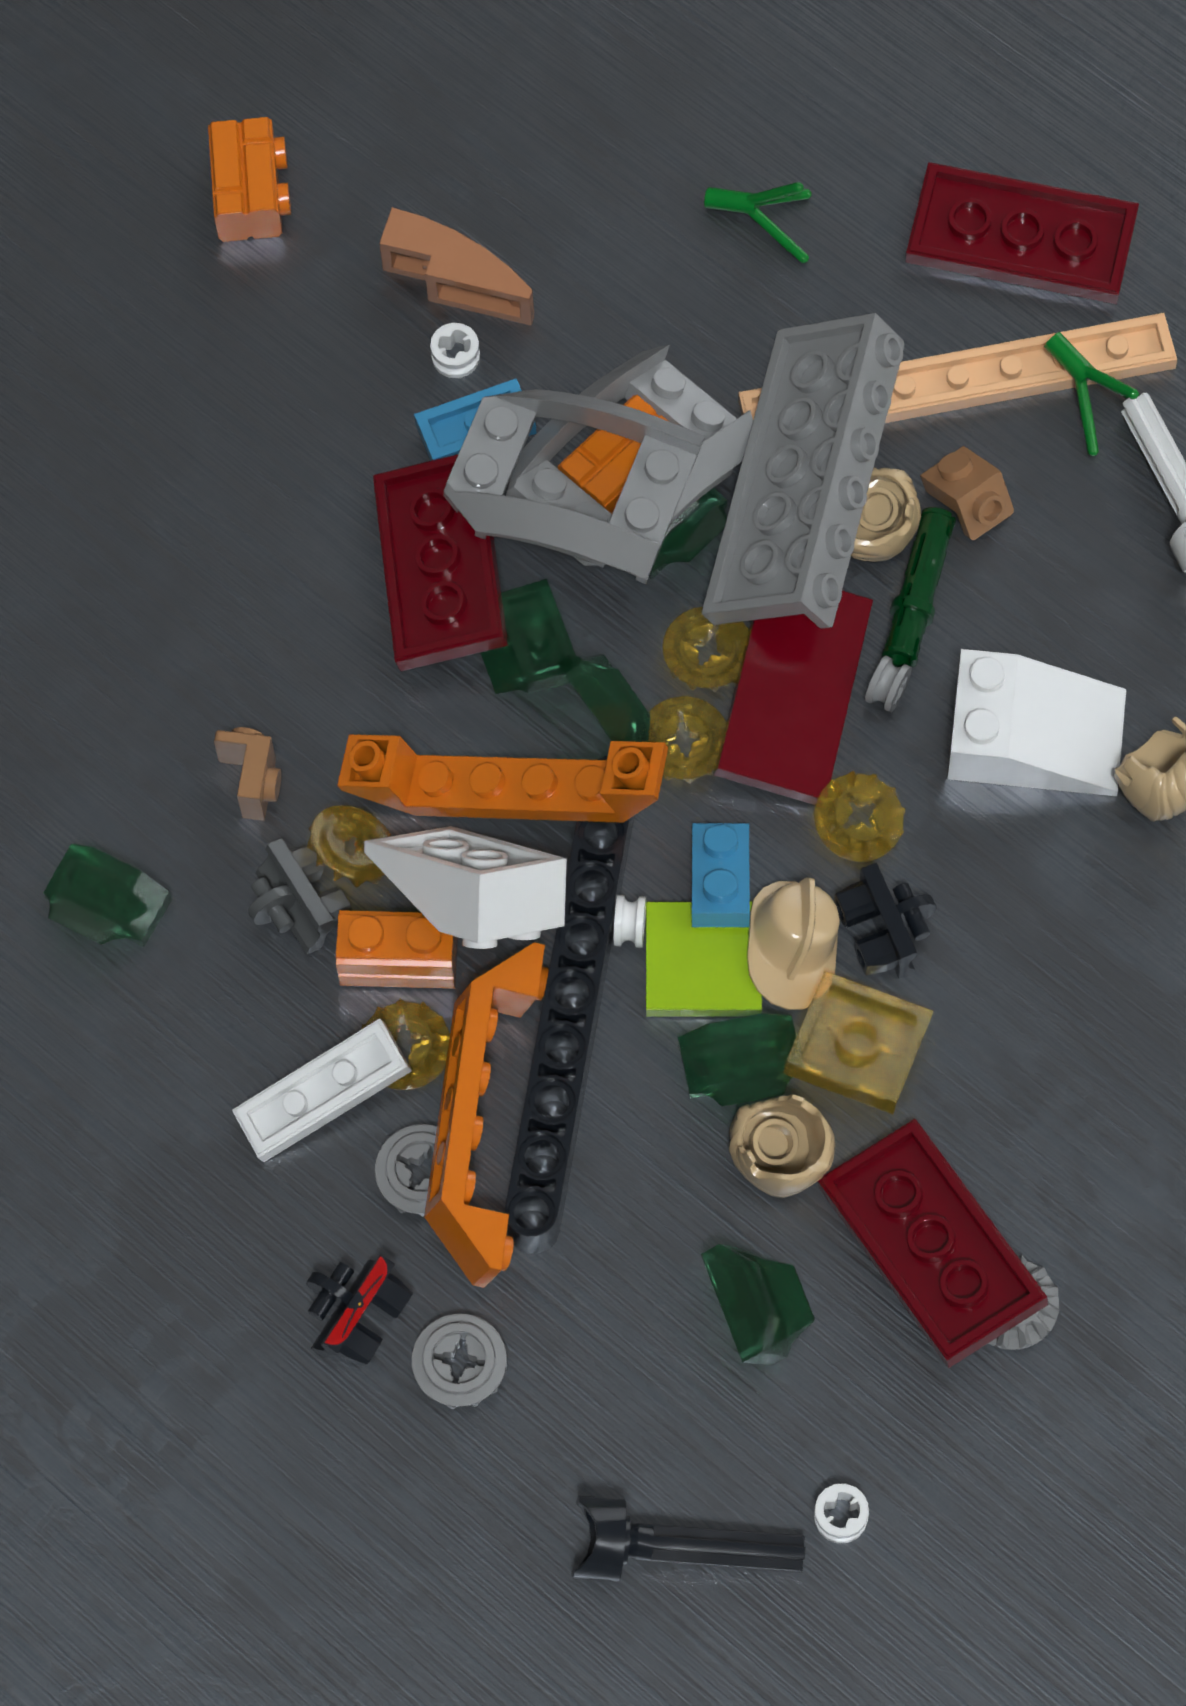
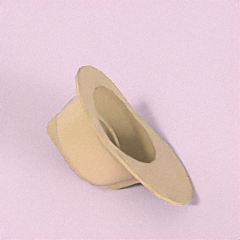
M804 878L799 883L795 881H777L763 887L753 899L750 911L747 951L749 976L756 990L767 1001L786 1010H804L819 1003L831 989L835 975L838 929L840 925L838 909L830 895L815 886L814 878Z

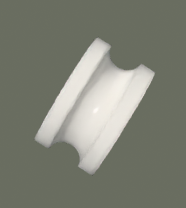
M449 323L437 329L431 337V358L434 368L440 374L448 378H462L475 371L480 360V350L477 334L471 327L462 323ZM455 343L464 345V351H459L455 358L447 357L446 350H452Z
M617 895L614 919V946L621 947L623 942L632 941L635 944V948H643L646 923V896H639L636 901L630 902L626 900L625 895Z
M846 1483L834 1484L825 1488L817 1498L814 1511L815 1525L819 1533L828 1541L841 1544L858 1539L865 1531L869 1517V1506L864 1494L856 1487ZM837 1500L849 1501V1511L857 1509L859 1513L858 1518H848L844 1528L833 1526L834 1517L826 1518L824 1515L825 1509H835Z

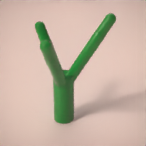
M796 182L758 193L714 187L707 188L704 199L705 208L748 214L800 263L808 262V254L759 210L760 206L809 199L812 193L809 189H803L802 183Z
M1058 332L1047 341L1044 348L1075 380L1088 454L1096 456L1099 449L1087 381L1090 379L1127 399H1136L1140 395L1137 389L1095 369Z

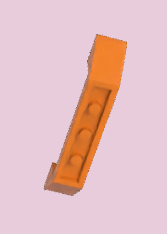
M349 734L337 786L341 791L414 816L624 823L658 801L668 746L665 742L610 741L607 760L417 755L401 736Z
M535 942L473 980L454 1003L424 1218L471 1284L485 1288L501 1271L507 1270L514 1246L513 1237L507 1235L509 1214L468 1205L473 1196L476 1183L475 1171L469 1170L471 1150L475 1151L477 1149L483 1131V1117L476 1115L478 1098L485 1094L491 1073V1064L484 1061L486 1043L492 1041L495 1034L498 1013L521 1018L535 1000L541 1001L545 995L549 968L542 966L545 945Z

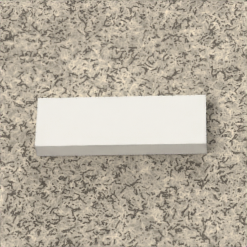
M379 1018L235 1107L232 1111L257 1157L261 1161L266 1162L407 1075L412 1069L387 1025Z

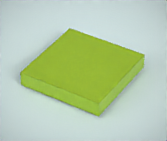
M646 902V1017H762V995L756 990L748 971L749 927H692V902Z

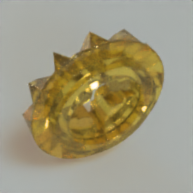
M697 607L679 615L668 627L663 641V659L666 661L673 679L679 678L687 683L692 691L699 687L710 688L716 693L721 686L730 682L736 684L749 630L743 621L713 625L701 614L703 607ZM713 633H716L717 652L722 655H711L708 662H704L703 666L699 665V650L694 648V646L704 647L707 641L711 640Z
M687 696L674 697L660 702L647 713L640 727L639 742H665L668 746L663 777L666 781L673 778L685 780L691 784L698 777L706 774L712 776L714 773L726 721L714 706L704 700ZM682 722L684 723V729L688 731L689 737L692 739L699 738L700 740L692 743L689 757L685 758L684 753L680 752L678 745H669L668 743L676 740L679 723Z
M852 771L837 779H832L822 790L815 805L814 819L821 840L833 853L850 861L867 862L884 856L896 845L904 832L903 818L906 808L901 806L896 796V787L887 786L879 780L877 774H856L855 771ZM853 802L858 808H862L865 805L870 806L872 803L876 805L873 814L869 818L873 828H869L863 822L856 826L851 825L848 829L843 827L853 813L849 803Z
M345 805L326 808L315 817L309 827L311 835L307 848L317 853L316 866H328L334 871V881L347 877L356 888L366 881L376 885L385 876L379 867L364 853V841L391 837L390 832L376 817L362 809ZM353 836L357 838L354 843L356 848L355 854L350 856L344 849L346 841L349 842Z
M400 998L395 1004L384 1008L377 1007L374 1015L367 1023L362 1024L363 1029L380 1018L387 1025L395 1041L398 1039V1032L401 1031L400 1025H406V1030H409L411 1039H421V1043L411 1046V1054L408 1055L409 1066L412 1071L387 1086L388 1088L396 1090L416 1089L432 1082L444 1070L450 1039L449 1030L443 1017L431 1010L425 1002L420 1004L409 1003Z

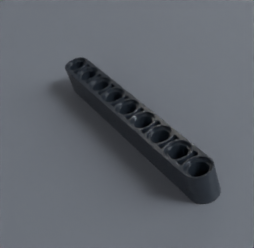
M607 756L601 757L596 760H607ZM635 815L624 823L576 822L566 876L565 924L556 930L505 1205V1214H509L508 1236L513 1237L514 1246L518 1250L528 1254H539L550 1249L556 1243L560 1233L614 934L617 895H621ZM598 835H606L616 841L606 849H597L588 844L593 837ZM589 887L602 889L606 893L602 899L596 902H588L578 896L582 890ZM578 940H588L597 946L593 952L587 955H577L568 949L573 942ZM568 993H578L587 999L583 1006L576 1009H568L558 1003L559 999ZM564 1046L572 1048L578 1053L572 1061L567 1063H557L548 1057V1054L553 1049ZM548 1101H559L568 1107L567 1111L557 1118H547L538 1112L539 1107ZM539 1155L553 1157L558 1162L552 1171L544 1174L533 1172L527 1167L528 1163ZM532 1210L540 1211L548 1217L547 1222L542 1227L534 1230L522 1228L517 1223L518 1218L523 1213Z

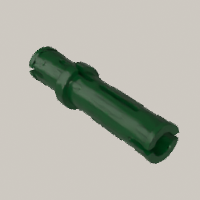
M928 507L922 510L903 586L899 596L895 597L891 604L890 614L893 619L889 636L882 652V658L885 655L892 658L895 667H902L906 664L914 668L917 665L920 645L926 627L933 623L935 608L932 605L944 565L949 540L956 524V517H951L952 513L942 508Z

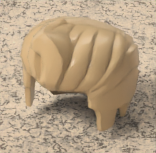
M873 468L866 503L863 506L854 542V550L851 554L852 558L869 562L887 561L901 553L913 539L920 523L921 508L913 481L904 470Z
M1176 716L1172 718V722L1183 735L1168 730L1156 731L1138 750L1126 754L1121 765L1115 768L1114 777L1126 799L1142 815L1153 822L1169 820L1173 816H1178L1186 811V724Z
M794 1094L739 1107L729 1128L731 1139L729 1152L734 1166L757 1189L778 1198H787L799 1194L816 1183L830 1170L834 1159L835 1136L829 1122L815 1106L804 1100L805 1098Z

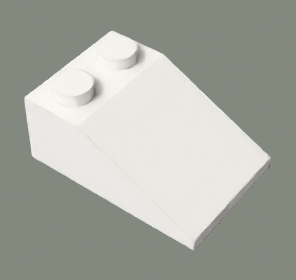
M961 649L947 779L1117 797L1118 783L1114 774L1115 768L1120 766L1126 689L1018 654Z
M453 826L364 841V853L439 932L462 938V945L474 949L494 948L497 946V940L503 938L534 940L540 938L541 931L563 927L565 924L567 858Z

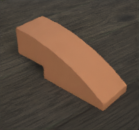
M394 207L391 208L379 243L383 271L426 281L428 301L532 326L534 320L533 290L512 268L485 247L454 229L424 216Z

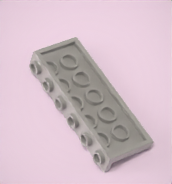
M876 313L777 331L701 613L713 625L805 614L821 629L833 626L838 604L842 597V588L850 557L854 550V542L863 506L866 503L875 459L879 452V444L886 416L891 406V397L897 373L903 359V339Z

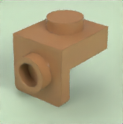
M965 446L944 456L939 463L920 475L926 492L957 513L964 535L971 540H976L1010 517L1014 512L1001 471Z
M246 727L234 728L231 732L216 731L214 745L218 761L243 766L237 793L242 818L265 821L268 802H277L281 786V769L275 768L276 756L271 737L264 736L261 732Z

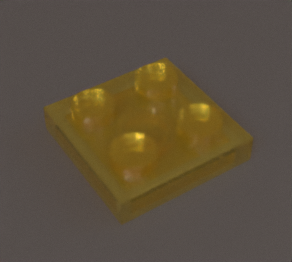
M824 971L787 1058L783 1074L894 1114L934 1011Z

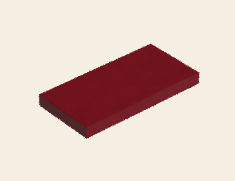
M928 162L906 251L905 263L1117 305L1139 203Z
M458 454L373 475L394 658L400 671L508 646L494 537L486 536V539L475 536V530L461 512L458 511L456 513L443 496L447 480Z
M842 590V597L838 604L834 624L830 628H819L805 614L751 621L714 776L816 806H823L830 787L873 599Z
M913 1119L817 1181L823 1195L948 1369L1048 1306L1046 1294L916 1119Z

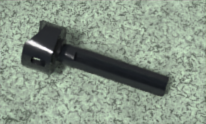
M578 1495L576 1505L582 1509L589 1523L590 1542L585 1558L576 1569L571 1571L572 1579H600L619 1582L623 1565H627L628 1557L644 1561L794 1572L803 1571L806 1548L804 1547V1535L645 1523L631 1525L630 1516H626L625 1499L595 1498L593 1496Z

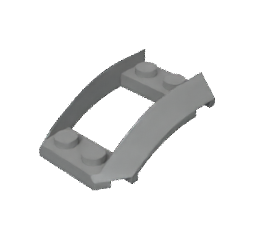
M669 344L640 352L595 381L579 395L614 403L623 398L629 400L633 395H638L653 407L659 416L662 415L669 422L705 435L704 442L672 518V523L709 490L731 476L734 467L742 463L753 418L750 410L736 418L665 360ZM551 419L523 448L510 479L506 496L562 507L609 523L612 516L609 511L549 462L586 425ZM576 558L584 566H596L595 564Z
M533 389L485 396L481 400L452 468L443 496L456 513L458 511L461 512L475 530V536L486 539V536L517 540L552 549L603 568L607 564L635 575L636 581L646 584L704 442L705 435L634 408L584 395ZM536 417L582 424L641 443L609 523L562 507L528 499L504 496Z

